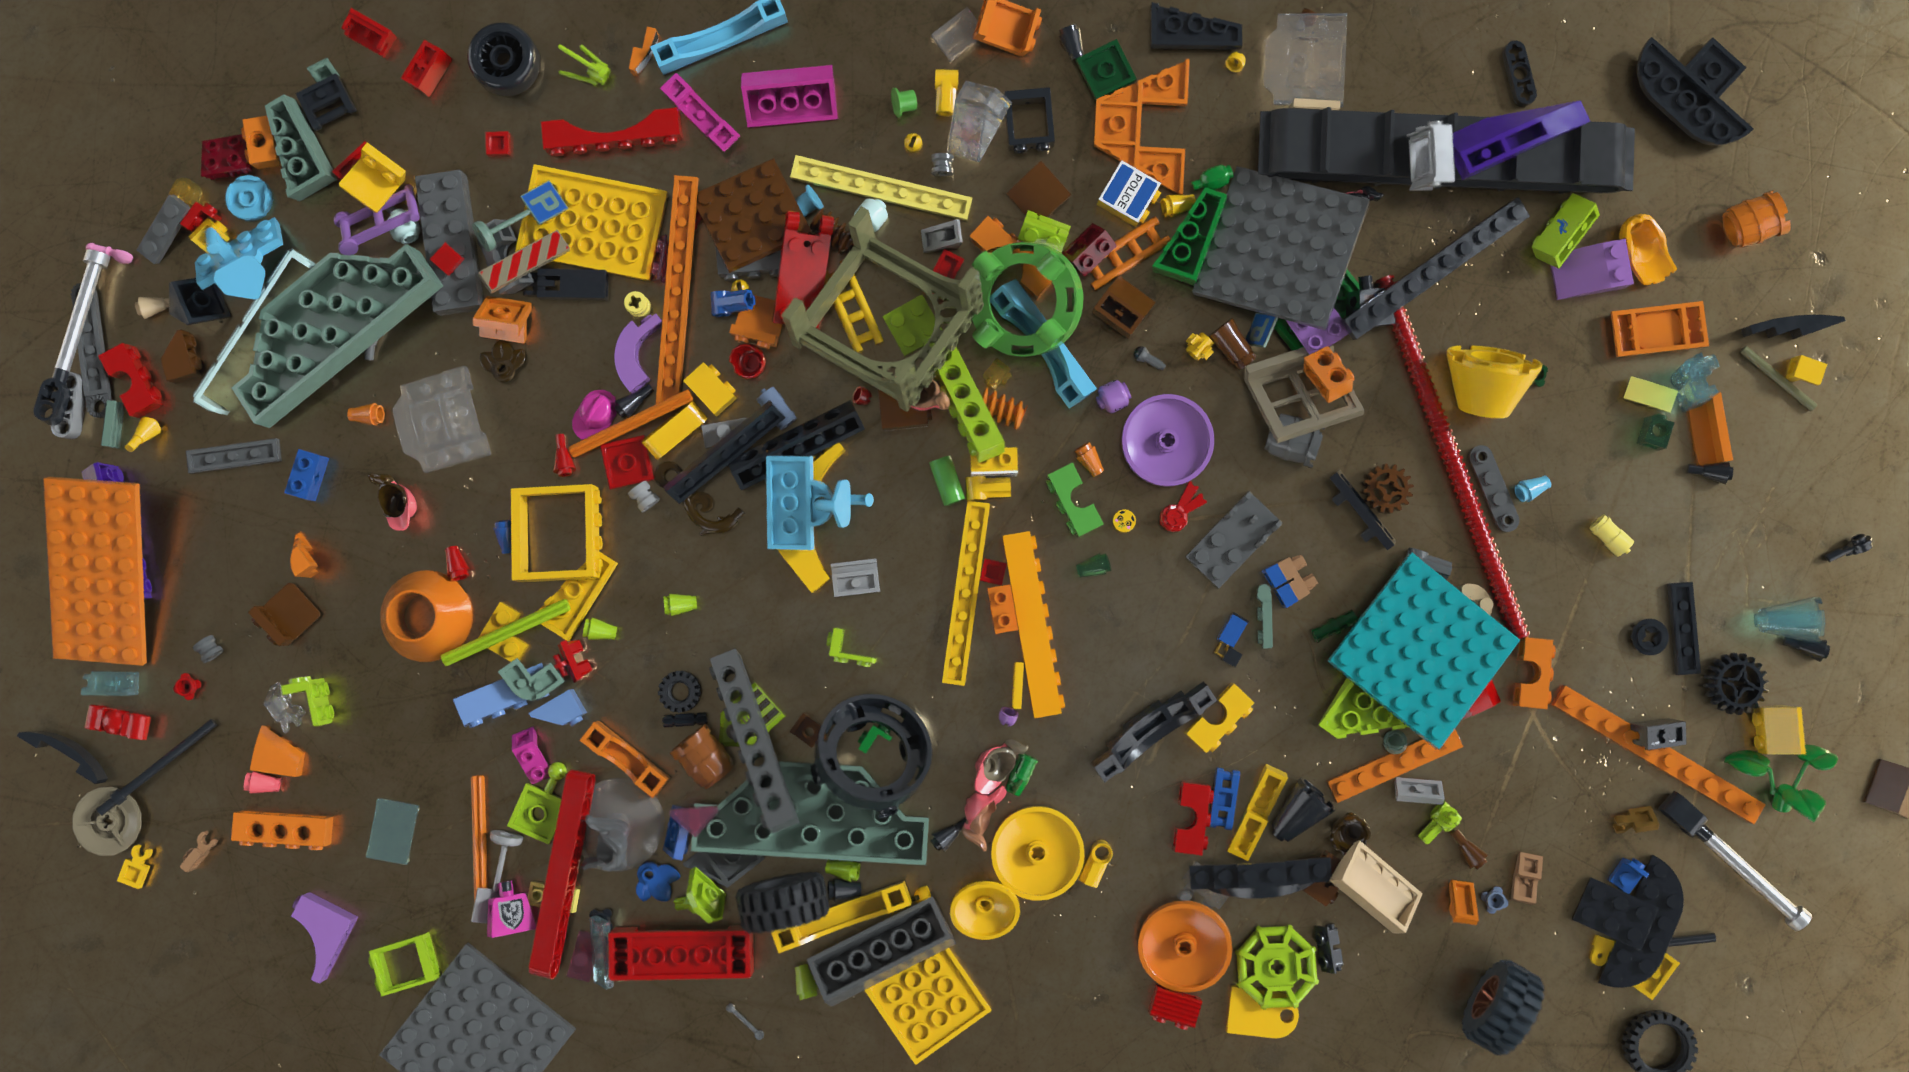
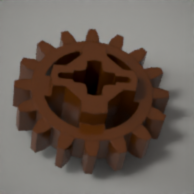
M1383 464L1382 470L1379 466L1374 467L1375 474L1372 472L1367 473L1370 479L1363 481L1367 488L1362 490V493H1368V497L1364 500L1365 502H1373L1370 506L1371 509L1378 506L1379 513H1383L1386 508L1388 514H1391L1394 510L1393 507L1395 510L1400 511L1402 510L1400 504H1409L1406 497H1413V494L1408 492V490L1413 488L1414 485L1408 484L1407 481L1411 476L1404 477V468L1397 471L1396 464L1392 465L1390 469L1388 464ZM1381 474H1387L1383 481L1376 480ZM1397 478L1401 482L1402 487L1398 484ZM1389 484L1392 492L1387 493V490L1382 486ZM1373 490H1375L1378 494V499L1376 498ZM1392 497H1400L1396 502L1389 504Z

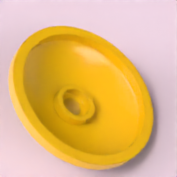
M992 881L974 882L963 887L953 897L950 905V917L954 926L962 934L980 940L995 939L1007 934L1014 928L1020 916L1019 901L1013 891L1000 883Z

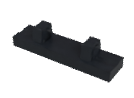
M1340 469L1337 470L1330 477L1340 490L1332 498L1333 502L1339 506L1345 500H1348L1369 527L1360 535L1365 542L1376 536L1387 550L1392 548L1396 543L1394 537Z

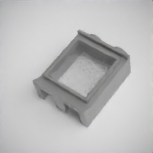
M1432 121L1427 123L1428 126L1417 127L1415 132L1407 135V137H1410L1409 154L1412 182L1410 191H1431L1433 187L1441 186V183L1455 182L1452 125H1442V121Z

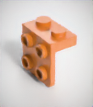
M753 295L755 296L753 309L738 312L736 323L731 324L729 333L732 337H735L734 340L747 344L748 341L757 343L756 346L764 349H770V346L777 348L783 324L772 322L775 300Z

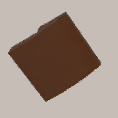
M1042 161L1034 166L1006 194L1025 216L1029 210L1037 213L1038 216L1042 215L1048 218L1071 197L1070 192Z

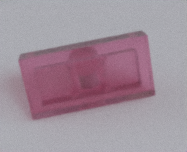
M584 930L579 931L567 977L585 982L591 981L603 938L602 935Z

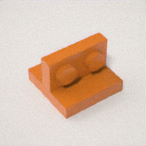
M486 296L473 317V326L479 327V337L524 344L527 340V318L532 311V303Z

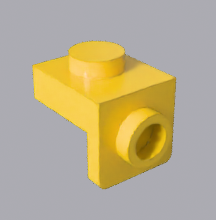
M207 218L189 236L190 240L206 253H208L205 235L207 228H214L226 242L230 240L226 233L228 229L218 220L214 223L210 218Z

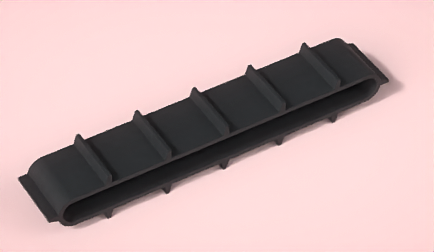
M1331 107L1323 110L1282 108L1272 111H1260L1258 174L1267 175L1268 177L1278 176L1290 180L1312 181V183L1330 181L1373 183V186L1381 184L1412 185L1409 154L1410 137H1407L1408 134L1415 132L1417 127L1428 126L1427 123L1432 121H1442V125H1452V133L1488 117L1458 116V113L1450 115L1395 113V110L1388 112L1331 110ZM1590 121L1585 125L1464 180L1461 179L1454 164L1455 182L1441 183V186L1435 187V189L1442 187L1490 188L1497 189V191L1506 189L1558 191L1559 194L1567 192L1616 193L1620 191H1633L1635 128L1626 127L1622 123Z

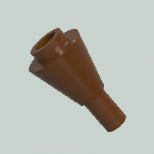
M1458 829L1451 834L1460 845L1462 854L1470 869L1475 867L1478 870L1488 862L1485 859L1488 854L1467 840Z

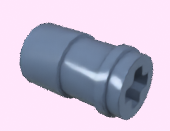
M771 387L767 391L764 388L760 391L762 394L756 400L762 407L771 400L786 417L776 425L777 428L779 427L782 431L797 419L795 413L786 405L785 400L775 387Z

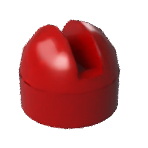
M858 386L853 394V403L863 406L868 405L871 402L868 399L872 397L871 391L865 387Z

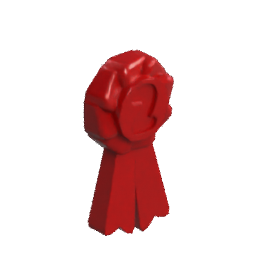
M1191 481L1187 483L1177 505H1167L1160 512V524L1168 532L1181 531L1187 525L1188 513L1207 503L1203 499L1202 493L1191 500L1199 489V486H1193Z

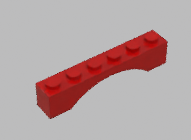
M677 107L653 110L636 125L615 132L597 133L573 126L564 119L541 122L543 149L554 157L563 156L565 152L585 154L587 150L594 149L598 152H605L613 147H618L619 149H630L632 145L652 147L655 143L664 142L666 145L676 144L679 140H683L681 114Z

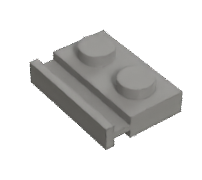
M877 559L831 564L834 597L880 592Z

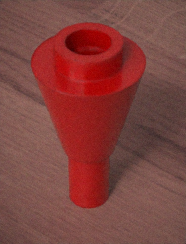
M557 434L555 435L557 449L553 473L558 474L559 477L571 476L576 467L568 448H566L565 435Z

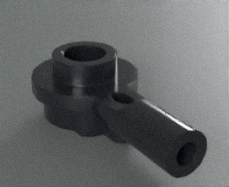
M1857 534L1851 538L1848 545L1825 554L1828 562H1832L1845 555L1850 556L1852 554L1864 553L1873 547L1871 544L1873 541L1872 537L1865 534Z

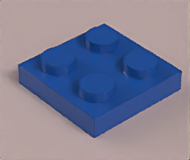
M672 805L663 845V851L671 858L682 860L683 854L687 853L689 846L687 836L688 832L693 828L692 813L682 806Z

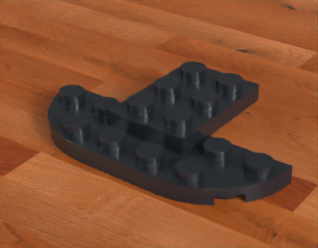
M1653 37L1645 43L1637 63V76L1641 89L1646 97L1688 136L1707 145L1719 146L1736 142L1754 129L1719 98L1747 67L1712 37L1686 66L1678 61Z
M1651 855L1645 869L1649 875L1647 878L1642 876L1634 896L1594 878H1589L1572 920L1615 939L1613 948L1597 983L1616 988L1638 985L1657 971L1665 956L1683 912L1684 895L1681 883L1675 872L1668 864L1654 855Z

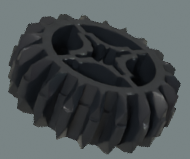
M1730 653L1729 656L1723 654L1721 655V660H1713L1715 667H1707L1711 674L1704 675V678L1709 679V683H1705L1703 686L1709 688L1710 691L1705 695L1713 697L1710 703L1712 705L1718 704V710H1725L1727 714L1735 713L1736 715H1742L1743 711L1751 713V707L1759 708L1757 701H1765L1762 693L1769 692L1768 689L1764 688V684H1768L1769 681L1763 680L1767 672L1759 671L1762 664L1755 663L1756 658H1747L1745 653H1740L1739 655L1737 653ZM1734 666V670H1731L1727 677H1723L1725 671ZM1747 673L1750 676L1751 682H1749L1747 679ZM1729 681H1737L1738 684H1741L1743 686H1734V683H1730ZM1721 685H1723V686L1725 687V690H1726V694H1725V695H1724V693H1723V691H1722ZM1749 690L1748 695L1743 700L1738 702V699L1742 697V694L1745 691Z

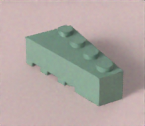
M283 94L266 104L265 109L271 133L274 135L276 142L275 150L280 158L281 173L287 186V197L302 201L336 181L337 178L332 173L333 169L297 100Z

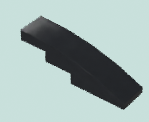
M1821 314L1795 315L1753 324L1742 328L1741 332L1743 337H1747L1765 330L1767 337L1771 338L1790 331L1792 339H1796L1846 320L1843 316Z

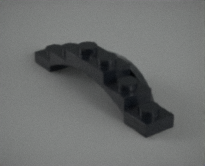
M1204 681L1186 694L1179 691L1163 704L1158 699L1121 726L1124 732L1106 744L1109 750L1091 762L1092 766L1104 782L1108 781L1116 774L1122 773L1135 759L1160 739L1203 714L1205 709L1217 702V699Z
M1330 857L1262 863L1189 866L1191 890L1208 889L1218 894L1237 898L1259 899L1289 895L1309 887L1314 882H1329L1332 877Z

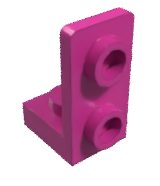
M534 727L513 734L512 752L531 784L550 778L548 775L549 765L537 746V732Z

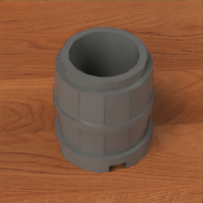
M1281 413L1278 415L1283 427L1305 420L1299 416L1295 417ZM1319 429L1277 443L1271 431H1269L1264 450L1285 461L1302 463L1305 467L1313 468V463L1310 460H1316L1323 435L1322 432H1319Z

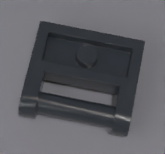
M337 73L295 93L315 131L322 129L323 125L347 113L352 114L357 111ZM342 99L343 105L316 117L315 112Z

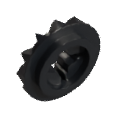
M1644 619L1633 627L1630 638L1632 639L1633 647L1639 653L1656 655L1666 648L1669 634L1665 625L1660 621ZM1646 631L1648 633H1656L1652 637V643L1650 641H1642L1646 637Z

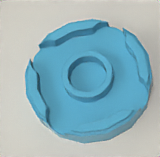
M245 175L236 178V181L230 183L226 190L225 201L227 208L237 218L245 221H256L266 216L269 212L273 196L267 183L258 177Z

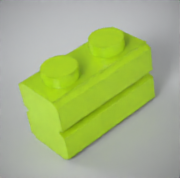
M1028 210L1018 240L1044 244L1061 253L1071 226L1042 215L1038 216L1037 213Z

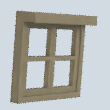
M1334 344L1330 346V349H1331L1333 352H1334ZM1304 347L1245 366L1244 380L1277 443L1364 414V408L1353 389L1352 392L1342 396L1347 406L1321 415L1319 414L1311 397L1321 393L1317 388L1307 391L1298 375L1304 372V357L1309 355ZM1289 377L1298 394L1271 403L1262 385ZM1301 400L1311 418L1283 427L1275 408Z

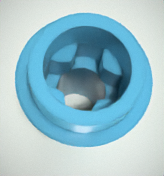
M1546 475L1519 481L1518 485L1514 487V491L1521 502H1531L1546 489L1551 488V481Z

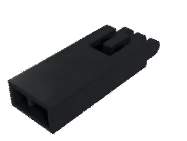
M538 269L537 273L530 272L534 283L528 285L527 288H532V291H523V296L537 297L540 300L608 301L609 273L606 270ZM555 281H560V291L545 290V286L555 287Z

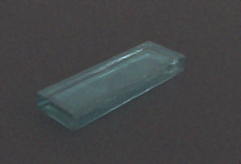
M596 915L590 917L594 983L607 990L614 985L613 981H609L608 933L610 932V922Z

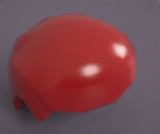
M740 344L732 350L729 362L733 365L734 372L745 379H751L763 373L766 358L759 347L753 344Z

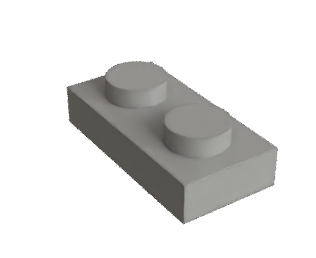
M1395 778L1396 801L1443 805L1445 798L1442 781Z

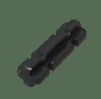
M706 712L697 713V715L687 713L675 714V716L673 714L664 715L662 717V724L665 728L673 727V725L681 727L708 723Z

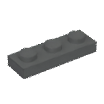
M169 195L137 251L153 264H159L182 226L180 222L191 207L177 196Z

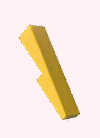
M1265 764L1227 848V852L1249 861L1268 823V817L1288 779L1286 772Z

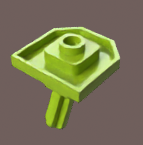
M695 866L690 869L687 896L675 898L673 901L675 904L674 908L677 911L688 909L693 914L697 913L707 923L717 922L723 919L726 893Z

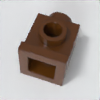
M804 712L789 732L813 748L822 724ZM806 728H812L814 734L807 736L805 733Z

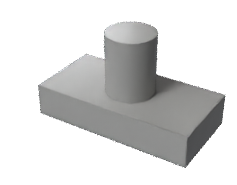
M747 418L701 425L705 448L713 447Z

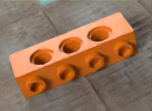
M242 810L233 813L231 841H239V845L252 846L254 842L262 843L263 847H277V844H286L285 848L299 849L300 845L309 846V850H323V847L330 845L332 842L334 816ZM257 824H260L263 828L261 835L256 831ZM280 825L286 829L285 836L279 833ZM303 827L309 830L308 838L302 835Z

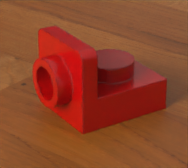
M195 201L180 224L194 232L208 216L219 222L222 218L216 214L218 210L210 204L205 203L203 206Z

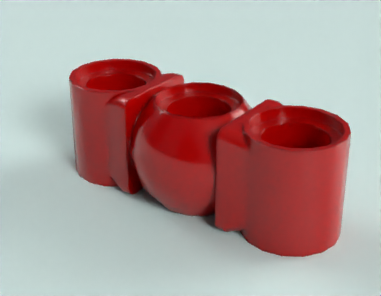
M89 705L84 728L100 732L105 731L109 734L125 736L131 739L147 740L151 716L130 713L129 711L107 706Z

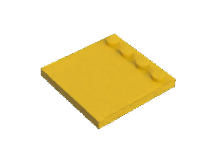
M950 948L865 990L915 1065L992 1011Z

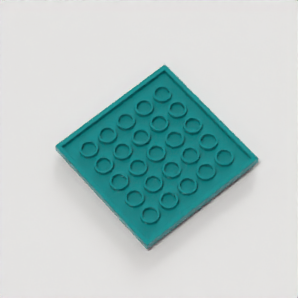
M1409 553L1328 659V662L1435 749H1440L1519 643L1520 639L1414 553Z

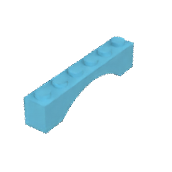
M759 0L741 13L716 26L693 34L672 37L650 47L662 74L665 75L783 25L788 20L780 0Z
M1017 279L1003 284L990 296V302L1001 317L1014 324L1026 336L1036 333L1040 326L1047 321ZM1064 343L1048 353L1041 354L1051 372L1056 392L1069 409L1083 401L1097 389Z

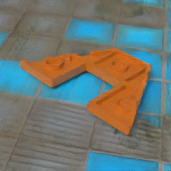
M1186 59L1184 62L1171 68L1163 69L1155 75L1145 77L1128 87L1120 88L1112 94L1096 99L1094 147L1120 162L1121 160L1157 180L1162 186L1177 195H1183L1185 149L1140 146L1142 104L1187 106L1190 59Z

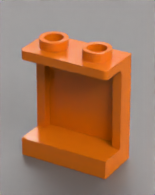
M983 0L972 39L1023 57L1034 48L1036 39L1033 36L1035 30L1039 29L1042 17L1039 16L1041 9L1030 10L1006 0Z

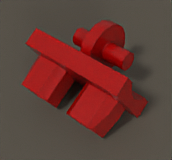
M564 640L557 645L564 661H562L559 654L554 655L553 659L556 664L553 666L556 670H559L561 677L568 675L565 666L573 683L580 681L583 678L582 676L592 671L588 659L576 663L573 656L584 651L580 640L570 642Z

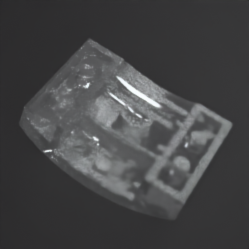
M1347 13L1278 14L1277 29L1270 34L1265 42L1263 83L1274 95V105H1290L1294 98L1340 101V107H1343Z
M466 366L401 385L402 396L392 409L397 432L404 453L418 460L424 473L491 455L486 433L480 430L470 393V390H473V385Z

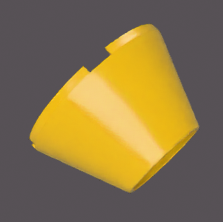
M1457 345L1449 347L1446 353L1458 408L1466 413L1487 418L1509 417L1542 368V363L1537 359H1533V362L1525 360V354L1494 347L1471 345L1470 350H1461V346Z

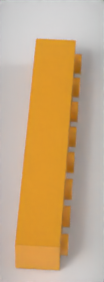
M1030 531L1004 535L1002 538L1034 718L1062 714L1061 708H1065L1063 694L1058 695L1057 686L1061 685L1059 671L1054 672L1053 663L1057 662L1055 649H1050L1049 640H1053L1051 626H1046L1045 617H1049L1047 603H1042L1041 595L1045 594L1044 583L1038 580L1037 572H1041L1040 560L1034 557L1033 549H1037L1035 535L1031 536Z

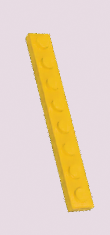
M967 500L942 683L965 686L990 503Z

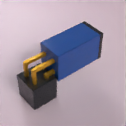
M1232 612L1217 637L1220 643L1214 653L1222 657L1220 660L1235 668L1243 654L1232 648H1234L1249 621ZM1222 643L1226 644L1223 655L1218 653Z

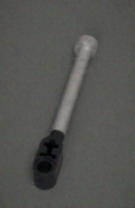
M86 250L83 262L87 264L55 369L52 378L42 382L33 409L35 417L50 426L58 425L64 418L71 391L66 385L101 269H107L110 261L109 255L96 250ZM52 408V414L49 417H45L46 411Z
M1673 791L1658 807L1661 813L1691 838L1696 835L1785 915V923L1794 931H1799L1807 926L1812 915L1804 907L1794 906L1705 825L1708 821L1707 817L1684 796Z

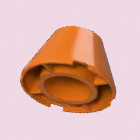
M424 570L410 573L392 585L383 600L380 621L386 640L396 652L414 661L433 662L441 660L442 654L464 644L472 627L473 609L468 594L465 593L457 581H451L450 577L444 573ZM420 594L429 599L435 611V620L432 628L421 638L409 631L404 618L408 603Z

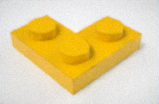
M499 602L479 637L517 621L522 613L503 602ZM513 636L488 647V649L512 662L516 658L521 660L529 644Z

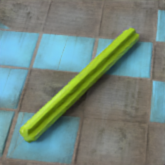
M567 599L558 601L442 654L441 660L445 666L456 663L570 611V604Z

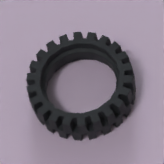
M1651 1010L1646 1011V1014L1641 1013L1637 1015V1020L1632 1019L1630 1021L1632 1025L1631 1027L1627 1026L1625 1029L1627 1035H1623L1625 1044L1622 1047L1626 1052L1624 1054L1626 1060L1629 1061V1065L1636 1072H1685L1686 1070H1692L1693 1066H1691V1063H1696L1697 1060L1694 1054L1698 1053V1048L1695 1046L1698 1043L1697 1039L1693 1036V1030L1689 1028L1686 1022L1671 1013L1661 1010H1655V1012ZM1657 1024L1673 1027L1681 1039V1051L1678 1058L1669 1067L1663 1069L1647 1066L1640 1058L1638 1050L1639 1040L1644 1031Z

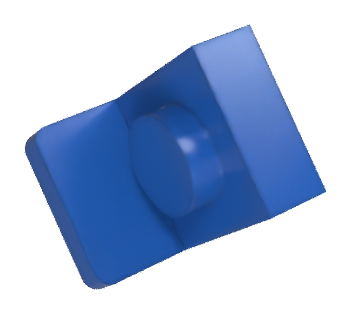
M1622 858L1607 880L1621 891L1630 894L1641 877L1647 878L1649 873L1643 870L1645 865L1635 858L1632 860Z

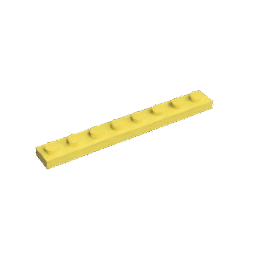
M795 155L790 178L793 180L867 198L879 199L884 202L963 221L968 220L973 199L972 197Z

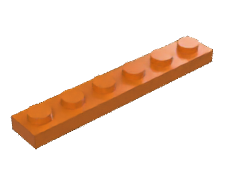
M1454 729L1440 749H1435L1422 738L1408 744L1405 751L1400 754L1388 753L1326 782L1335 802L1339 803L1460 749L1463 745L1456 729Z

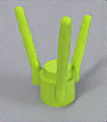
M560 44L558 45L560 50L588 67L587 74L590 78L562 70L559 71L560 75L588 82L595 87L598 83L603 85L607 81L611 69L607 68L608 65L599 60L583 45H580V49L594 62L590 63Z

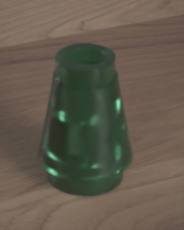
M1098 553L1076 565L1080 578L1107 575V572L1112 571L1107 553L1102 555Z

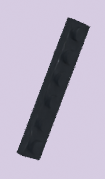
M769 400L663 486L664 490L677 503H682L786 417Z

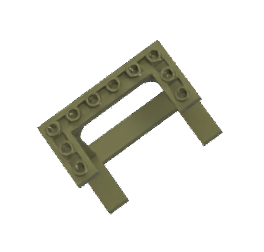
M861 206L848 223L854 244L850 252L807 311L803 301L795 297L782 314V318L793 346L798 349L805 346L893 397L898 401L899 407L907 412L911 406L914 407L917 404L923 388H927L931 384L934 372L942 368L948 352L956 348L959 341L958 338L962 332H967L973 316L981 312L984 303L979 271L971 267L963 279H951L928 269L878 241L875 238L869 210ZM865 258L920 288L929 297L934 307L935 327L929 341L920 351L904 360L895 362L871 360L816 329L819 322ZM939 298L944 302L941 305L937 303ZM947 308L957 310L956 315L950 318L942 317L941 312ZM942 324H948L945 326V330L940 329ZM918 359H922L923 362L921 361L919 367L917 368L915 362ZM894 368L895 376H893V372H888V370Z

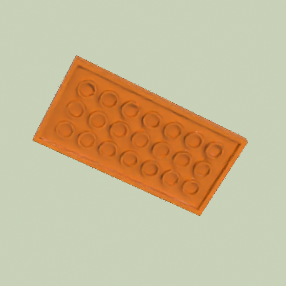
M59 477L44 478L53 658L141 666L146 664L139 483Z

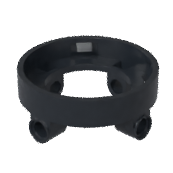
M879 694L857 695L839 703L825 718L815 742V762L810 768L811 776L815 785L825 784L835 796L845 803L861 809L876 810L878 818L889 817L898 811L900 804L915 794L926 777L932 761L931 739L923 721L904 703ZM882 708L898 714L904 719L901 723L894 717L882 713ZM867 723L880 724L892 730L900 738L899 751L902 759L906 762V767L901 777L894 783L880 788L861 786L849 779L842 771L836 754L838 740L846 730L847 732L858 731L864 728ZM832 724H834L835 726L830 732L827 742L823 741L824 733L827 734ZM919 768L918 774L914 779L917 781L912 786H909L908 784L912 780L916 769Z

